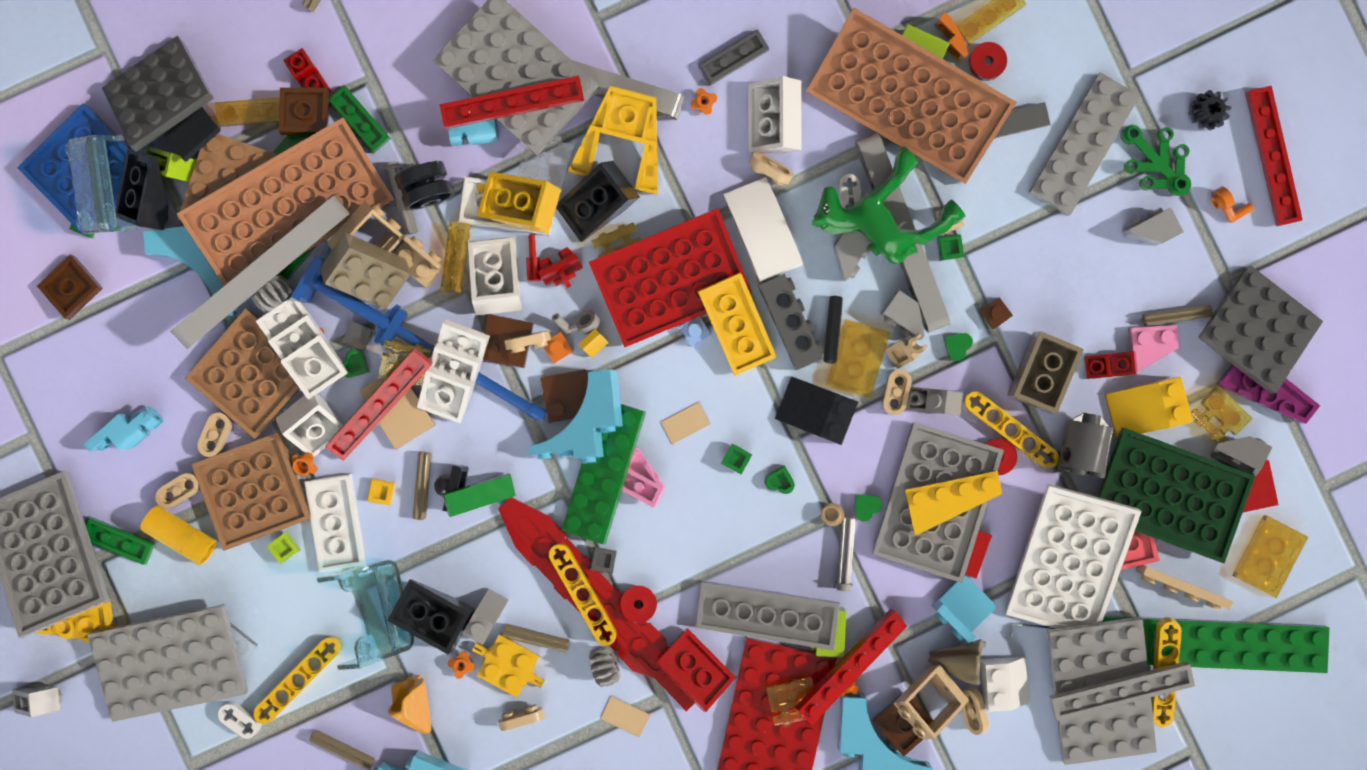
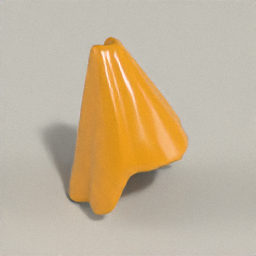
M415 674L393 684L391 687L393 703L389 707V715L422 734L430 733L431 720L424 678Z

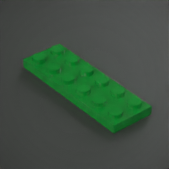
M621 404L623 426L615 427V432L602 433L601 431L604 457L596 458L594 463L581 464L561 529L605 545L631 464L632 455L646 415V411Z

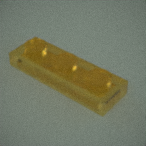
M992 0L960 22L957 27L964 41L969 46L1021 10L1027 3L1024 0Z
M280 97L215 102L216 118L219 126L279 123Z
M449 222L440 291L461 293L464 283V267L467 260V245L470 238V224Z

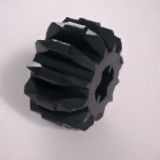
M1208 90L1204 94L1200 93L1195 97L1196 100L1190 103L1193 110L1189 111L1188 114L1195 117L1191 123L1199 122V129L1206 127L1207 130L1211 131L1215 127L1219 128L1230 117L1226 111L1231 110V106L1225 104L1228 98L1221 99V92L1219 91L1214 94L1212 90Z

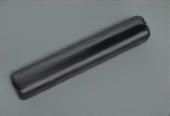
M836 295L829 298L823 361L828 364L836 363L838 356L843 297Z

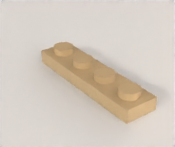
M1145 565L1137 566L1135 571L1143 575L1142 580L1152 584H1156V581L1165 583L1163 588L1177 593L1179 589L1186 592L1184 597L1198 602L1200 598L1207 600L1206 605L1220 611L1221 607L1230 610L1233 601Z

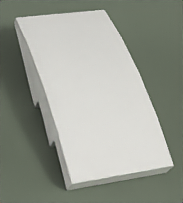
M766 177L724 194V199L760 282L803 265L786 220Z
M291 297L256 321L269 339V344L280 357V362L308 400L348 373L302 302Z
M445 319L442 323L438 343L434 347L431 358L432 366L425 374L417 408L461 424L490 336Z

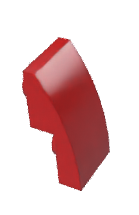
M303 48L283 60L301 88H328L329 92L332 91Z
M1136 351L1085 356L1087 379L1138 374Z

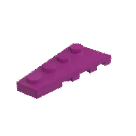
M1233 364L1216 384L1302 424H1307L1321 406L1288 379L1284 380L1277 393L1270 394Z

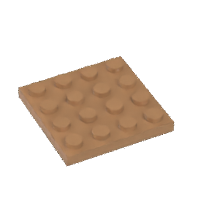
M217 134L200 149L180 211L278 154Z
M245 308L185 379L250 436L258 439L298 393L300 388L282 365L280 357L269 344V339L256 323L259 318L249 309Z
M281 432L191 464L223 551L312 519Z

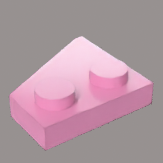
M1178 325L1128 328L1130 352L1136 351L1138 372L1179 348Z
M635 447L622 491L655 508L666 486L640 449Z

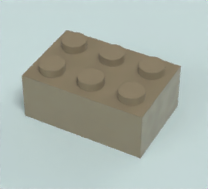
M346 232L341 236L320 267L324 284L384 309H387L411 275L405 258Z
M1042 331L1033 332L1007 396L1044 412L1057 414L1084 349Z

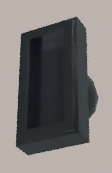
M452 465L450 475H441L436 479L434 483L436 493L443 497V493L465 487L469 470L468 466ZM444 502L443 510H442V511H446V512H447L446 506H445V502Z

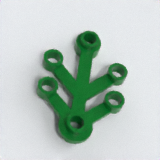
M1129 125L1125 127L1120 134L1121 140L1127 145L1135 144L1150 162H1139L1136 159H1130L1124 163V171L1128 174L1135 172L1162 173L1166 178L1164 180H1155L1152 176L1143 177L1139 182L1142 190L1168 189L1174 196L1187 194L1191 189V180L1185 175V157L1189 155V147L1185 144H1180L1173 149V156L1176 158L1174 172L1169 167V143L1174 136L1171 128L1165 127L1157 133L1159 140L1158 155L1141 137L1142 131L1138 126ZM1130 130L1136 132L1135 138L1130 136ZM1163 131L1168 133L1167 139L1163 137ZM1179 148L1184 150L1183 156L1178 153ZM1130 162L1135 165L1134 170L1129 168ZM1145 179L1150 181V187L1145 186ZM1178 180L1182 181V188L1177 186Z

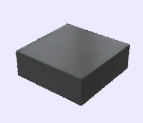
M351 320L342 341L365 351L374 330Z
M593 547L589 570L613 574L617 551Z

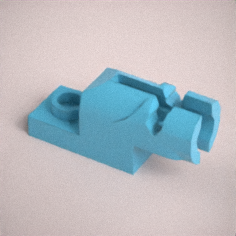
M494 119L448 129L450 144L452 146H462L465 144L466 137H468L467 139L471 145L495 142L499 139L497 123L499 121Z
M145 406L131 416L128 413L117 414L83 445L89 452L104 451L112 443L119 450L131 449L150 435L148 429H156L164 420L150 406Z

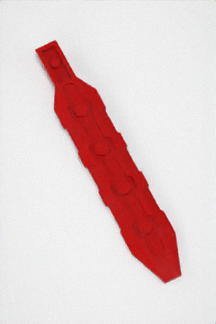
M513 497L509 498L498 510L515 548L532 566H536L564 599H567L579 611L549 558V552L555 544H566L616 629V639L611 646L618 652L617 655L633 672L655 678L687 712L695 703L655 663L668 648L666 638L651 623L647 621L632 623L622 616L619 609V600L623 593L619 589L616 590L600 572L589 570L591 559L588 556H584L566 537V533L561 530L550 516ZM557 548L554 557L561 558V560L563 561V565L559 566L561 569H563L564 566H566L569 563H572L571 559H569L566 562L564 559V554L566 553V551H560ZM568 568L565 571V576L568 580L573 581L577 579L578 572L574 568ZM580 588L577 590L576 595L579 600L585 601L589 598L590 594L587 589ZM592 608L588 611V617L593 621L599 620L601 612L596 608ZM603 620L601 624L594 626L595 629H597L600 626L602 630L601 636L603 638H606L607 640H610V634L612 632H606L603 627V624L607 623L606 620Z

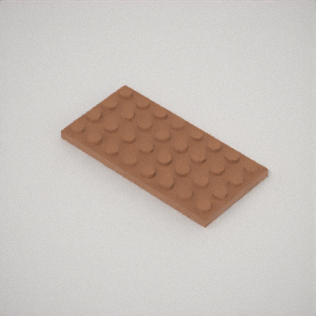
M856 8L852 9L806 92L901 147L905 146L914 155L964 184L969 180L1017 103Z
M341 118L178 212L177 215L225 286L332 196H335L350 214L306 251L332 237L364 201L371 207L376 204L381 208L393 201L394 198L344 118Z

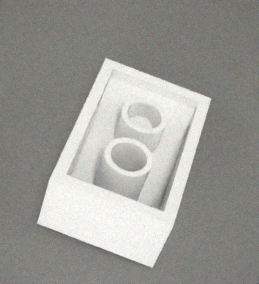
M514 237L468 242L471 298L475 315L522 310Z

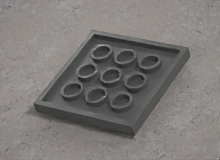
M178 35L102 87L129 146L135 152L214 99L187 47Z
M1249 265L1242 271L1198 338L1270 394L1277 393L1323 323V320L1253 266Z

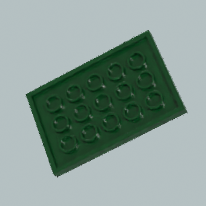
M1121 428L1097 497L1139 508L1141 514L1135 528L1136 532L1225 564L1256 476L1133 430Z

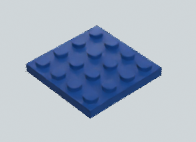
M83 103L17 168L81 234L85 235L116 206L127 148L129 147L87 104Z

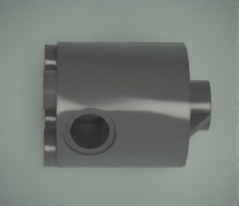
M1082 412V414L1071 420L1066 419L1057 469L1075 474H1088L1105 478L1114 427H1109L1100 415Z

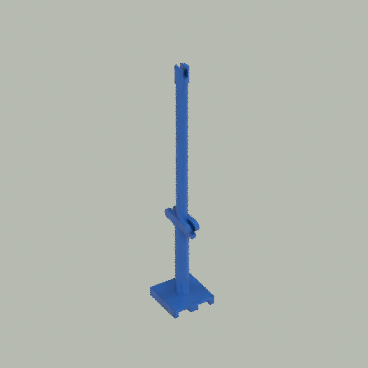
M314 257L292 293V298L300 302L310 303L316 292L319 291L376 325L377 331L374 343H380L381 346H389L394 337L397 336L432 357L435 346L402 327L408 315L406 310L400 309L401 306L396 304L390 311L383 314L353 295L324 284L320 267L326 259ZM478 373L475 382L477 385L541 423L547 411L534 403H530L482 373Z

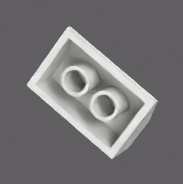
M781 76L748 84V153H788L801 150V81Z

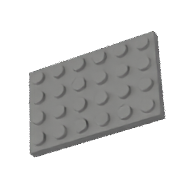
M487 0L433 59V62L471 97L579 75L585 101L497 119L536 156L543 151L600 88L590 76L506 0Z
M913 422L872 554L962 583L988 501L915 536L904 489L998 471L1004 450Z
M66 471L57 473L0 498V579L19 638L27 637L110 601L69 472Z
M225 604L92 631L87 634L112 722L245 695L248 692Z
M1140 617L1047 630L1054 694L1148 671L1143 619ZM1151 698L1058 721L1061 755L1064 765L1157 752Z

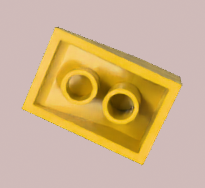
M489 171L477 216L529 231L549 234L561 189L548 181Z
M1168 377L1104 394L1117 439L1121 428H1127L1142 434L1193 422L1181 377Z

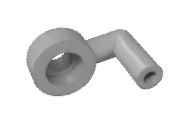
M592 310L582 312L577 317L576 322L568 324L559 313L552 316L554 323L568 335L579 330L583 334H589L594 329H597L600 323V318Z

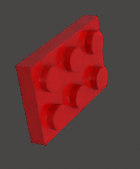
M688 628L677 637L655 662L703 712L709 710L736 678Z

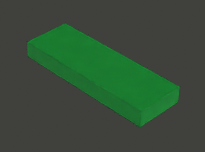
M345 85L329 98V103L345 119L347 124L372 153H375L391 139Z
M509 473L443 493L449 517L516 496L511 474Z
M94 517L87 519L85 525L93 545L142 565L148 563L155 542Z

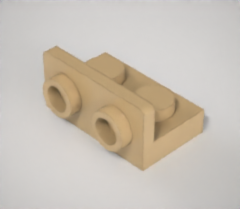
M405 235L402 238L404 242L393 254L405 258L411 276L427 288L443 270L444 266L440 264L442 259L433 251L427 253L422 248L424 244L415 236L410 238Z

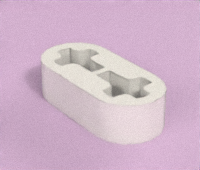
M853 174L843 176L839 182L838 190L841 207L845 209L849 205V199L852 198L854 205L862 195L858 177ZM847 179H850L851 183H855V186L851 189L852 195H849L848 188L843 186Z
M228 702L218 711L219 720L242 738H252L261 728V724L255 720L254 715L236 702ZM229 709L234 710L231 718L227 717ZM250 722L253 725L251 726V730L248 732L245 729L247 727L246 724Z

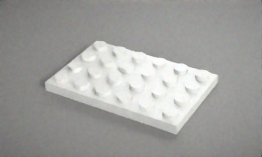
M1047 484L1005 608L1006 615L1053 628L1102 622L1141 510Z

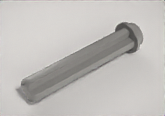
M398 161L385 164L386 169H384V172L388 174L405 234H415L418 232V227L413 210L405 209L402 201V196L405 192L398 189L394 179L403 167L399 165Z
M844 517L841 524L837 582L834 583L837 586L836 590L850 591V587H853L851 583L855 518Z

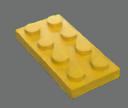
M741 272L698 290V294L734 376L777 357Z

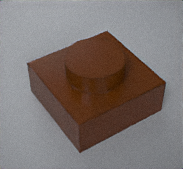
M1000 297L979 311L992 330L1013 316Z

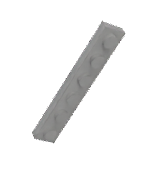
M1185 661L1050 695L1049 698L1056 721L1195 687L1191 665Z

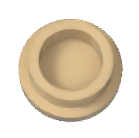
M829 503L823 507L821 518L826 525L837 526L844 519V511L840 505Z

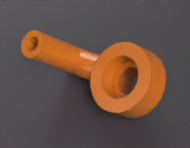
M1224 186L1212 191V205L1216 209L1223 211L1229 223H1233L1254 211L1251 203H1247L1233 211L1234 198Z

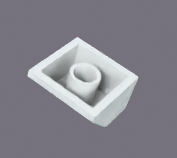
M318 394L309 400L305 395L302 396L276 418L282 435L305 453L309 452L314 457L325 449L328 441L344 425L343 421L329 404Z
M1026 656L980 659L982 697L985 708L989 712L1014 710L1029 703Z

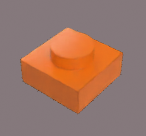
M562 332L547 341V346H543L554 364L574 352Z

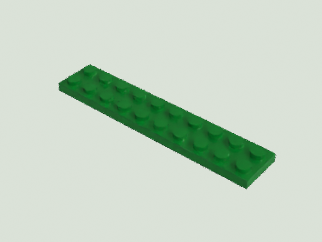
M1104 616L1102 622L1134 617ZM1140 617L1143 619L1147 665L1153 666L1156 626L1162 618ZM1175 619L1182 631L1179 663L1187 661L1191 667L1328 673L1330 630L1328 626ZM1169 625L1168 629H1164L1168 635L1169 630L1173 629L1171 625ZM1164 647L1161 654L1163 656L1171 654L1173 647Z

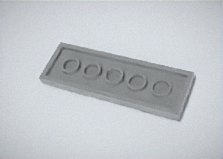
M1101 72L1097 74L1029 193L1067 216L1071 215L1140 95Z
M702 581L696 628L834 651L840 602Z

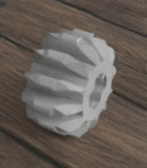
M278 274L256 291L251 299L259 309L267 313L288 298L293 288L286 278Z
M601 646L592 650L589 654V664L596 684L600 687H608L619 682L621 675L614 650L610 646Z

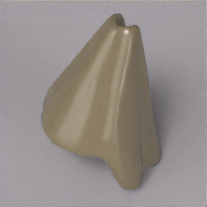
M979 639L971 643L930 651L928 661L933 665L940 664L947 673L961 681L980 685V656L982 649L986 646V641Z

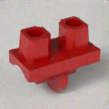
M566 247L558 252L561 261L553 264L550 258H544L538 262L540 268L538 273L546 286L552 283L555 286L564 283L569 288L571 287L569 280L576 277L575 272L583 268L577 255L573 254Z

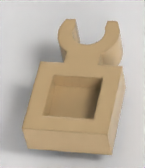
M916 334L909 341L905 337L885 350L897 369L912 362L918 357L917 354L927 349V344L919 346L916 342L921 337V334Z

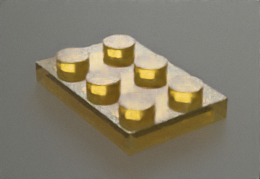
M845 319L839 338L837 362L831 365L826 386L871 398L890 332Z
M1263 515L1232 576L1277 598L1308 536L1267 515Z

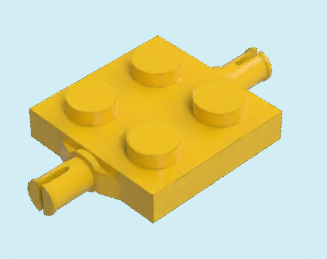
M502 634L498 635L495 643L489 649L477 642L472 649V652L484 657L483 664L477 674L481 679L516 698L528 682L541 689L545 679L533 674L534 666L540 657L539 654L509 638L503 637Z

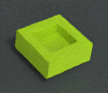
M288 531L267 545V548L279 564H282L301 550Z

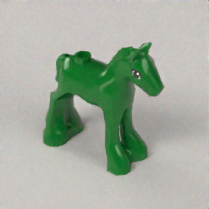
M903 146L895 157L892 174L881 185L864 194L851 207L842 208L837 190L832 186L825 187L817 212L812 220V225L820 227L822 231L835 235L861 230L871 242L868 247L876 256L881 253L890 263L899 264L908 256L918 253L916 244H927L936 236L947 232L953 225L963 220L966 215L959 205L950 199L942 208L939 219L931 226L920 230L898 228L891 212L883 203L904 182L908 174L918 164L916 157L908 148Z

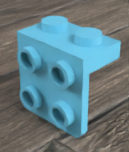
M964 576L962 583L956 581L932 605L937 611L935 616L944 625L948 622L954 628L951 632L960 641L965 639L969 643L976 638L972 632L996 607L967 576Z

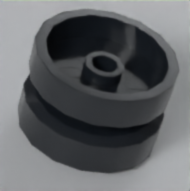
M442 161L422 163L410 167L395 176L394 179L398 189L405 192L402 196V201L406 210L430 207L449 199L455 194L451 182L443 180L448 173Z

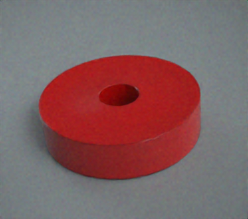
M994 42L979 44L969 57L970 71L975 77L984 81L996 79L1004 72L1007 66L1005 50ZM989 58L991 65H987L984 59Z
M1000 438L990 439L984 443L1004 450L998 468V475L1007 474L1015 467L1017 451L1012 443Z
M644 586L628 588L623 592L619 600V609L622 616L632 623L648 621L655 614L657 608L655 595ZM636 600H639L642 604L640 609L634 606Z

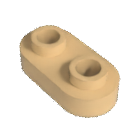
M754 152L749 160L753 171L759 174L764 173L771 177V180L778 185L789 184L794 176V173L788 167L763 153Z
M541 331L504 340L506 350L511 349L512 353L525 351V346L532 344L534 348L547 346V341L551 340L550 331Z
M898 369L888 375L882 401L883 409L888 414L899 415L906 409L912 382L911 376L907 371ZM898 376L902 378L901 385L895 384V378ZM892 399H895L897 401V406L895 408H892L890 406V401Z
M218 412L208 417L197 443L198 451L203 456L212 457L222 452L233 425L232 419L223 412ZM219 420H223L224 426L222 428H220L218 425ZM211 441L215 443L214 449L209 447Z
M182 474L159 488L155 495L157 504L162 508L169 509L178 506L200 491V487L195 474ZM189 480L193 483L192 488L187 486ZM169 492L173 494L172 500L168 499Z
M969 687L962 691L969 699V702L962 708L968 730L975 735H980L988 730L989 720L981 693L976 688Z
M537 704L525 707L524 711L515 713V711L503 713L501 715L502 718L498 720L501 731H506L540 721L545 718L543 708L537 707Z

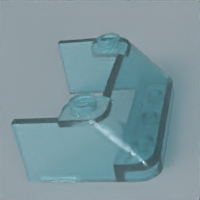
M89 135L71 138L65 146V152L70 161L77 208L76 225L84 234L137 230L136 225L117 226L106 143L124 141L123 136Z
M379 561L317 578L318 583L338 580L341 589L345 592L357 590L367 635L358 638L355 642L354 651L356 658L337 665L338 670L360 669L411 649L414 644V635L387 621L403 592L398 566L394 561Z

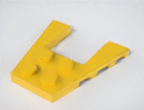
M611 85L568 168V172L587 176L593 170L601 133L645 144L635 189L657 195V97Z

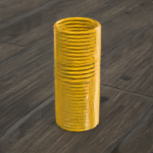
M159 505L154 506L145 515L140 524L141 531L175 552L177 551L180 555L182 554V556L198 564V566L203 565L209 559L217 545V540L201 532V530H197V528Z

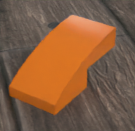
M945 12L934 25L949 39L948 42L950 44L947 51L961 63L968 56L967 46L957 25Z

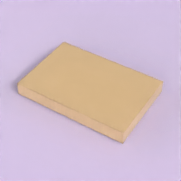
M392 371L359 391L365 401ZM413 387L379 422L395 450L436 426L427 411L417 408L419 397Z

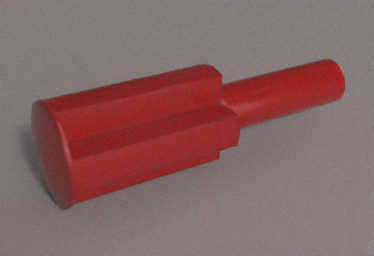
M529 234V257H526L527 281L539 282L541 281L538 273L540 271L538 263L540 257H536L535 235Z

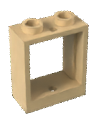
M364 201L327 241V244L333 250L344 232L354 235L370 216L374 217L388 229L375 246L391 252L403 240L404 235L399 231L401 226L392 218L387 220L383 217L385 212L376 204L371 207Z
M939 664L928 666L894 702V705L898 708L900 716L908 720L912 725L913 731L918 737L922 739H935L969 702V699ZM928 681L933 684L948 703L929 725L926 724L909 703Z

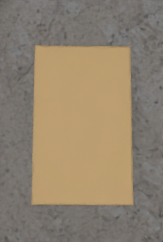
M700 402L661 422L672 444L711 424Z
M611 696L600 719L640 738L650 714Z

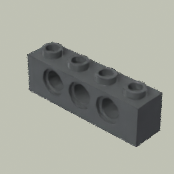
M783 274L758 286L759 291L794 369L799 370L823 359L821 356L824 353L819 340L815 341L811 334L814 332V328L810 320H805L802 312L805 311L800 298L796 299L793 291L796 289L791 277L786 278V275ZM784 294L788 297L789 303L786 307H781L777 304L776 299L778 295ZM789 315H793L798 319L797 327L790 328L787 326L786 318ZM803 336L807 339L808 344L805 349H799L796 346L795 341L797 337Z

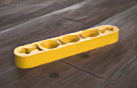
M972 391L964 396L963 405L966 410L1005 440L1012 443L1013 446L1039 466L1053 468L1058 464L1059 455L1054 448L982 393ZM970 397H978L977 402L980 405L985 406L987 403L988 406H986L983 410L978 406L971 407V401L969 399ZM991 409L998 412V419L995 422L988 421L986 417L987 412ZM1009 423H1013L1017 428L1016 434L1013 436H1008L1005 433V427ZM1028 437L1033 438L1035 441V446L1032 450H1026L1023 446L1024 440ZM1040 450L1046 454L1051 453L1050 458L1052 461L1044 463L1045 458L1036 452Z
M564 543L555 544L549 552V558L596 641L602 646L611 645L615 641L617 634L613 623L570 548ZM557 548L560 551H566V553L564 554V559L566 562L569 559H571L572 563H569L566 566H564L563 569H561L559 566L563 565V561L561 560V558L554 557ZM568 568L577 570L578 577L576 580L571 581L566 578L565 571ZM580 588H585L589 591L590 596L585 601L577 598L576 593ZM592 608L598 609L601 612V618L596 621L591 620L588 617V611ZM603 620H606L607 623H604L603 627L606 632H612L610 634V640H607L606 638H601L600 636L602 635V630L600 626L597 629H595L594 626H597L601 624Z
M1164 617L1157 623L1153 670L1179 663L1182 631L1177 621L1171 617ZM1169 625H1171L1173 629L1169 630L1168 635L1164 629H1168ZM1172 646L1171 654L1167 656L1161 654L1164 647ZM1176 691L1169 693L1163 699L1158 698V696L1151 697L1153 721L1158 727H1167L1173 722ZM1163 710L1166 715H1162L1161 719H1159L1157 716H1160Z
M328 636L322 640L256 706L253 713L255 720L260 724H268L275 719L341 652V640L336 636ZM326 642L328 644L333 642L335 644L333 648L335 652L331 650L325 656L321 654L328 647ZM315 657L320 661L319 669L310 668L308 663L310 658ZM294 674L303 676V685L297 686L293 683L292 678ZM278 690H283L287 693L288 698L286 702L278 701L276 698ZM271 704L275 707L269 711L268 715L263 717V710Z

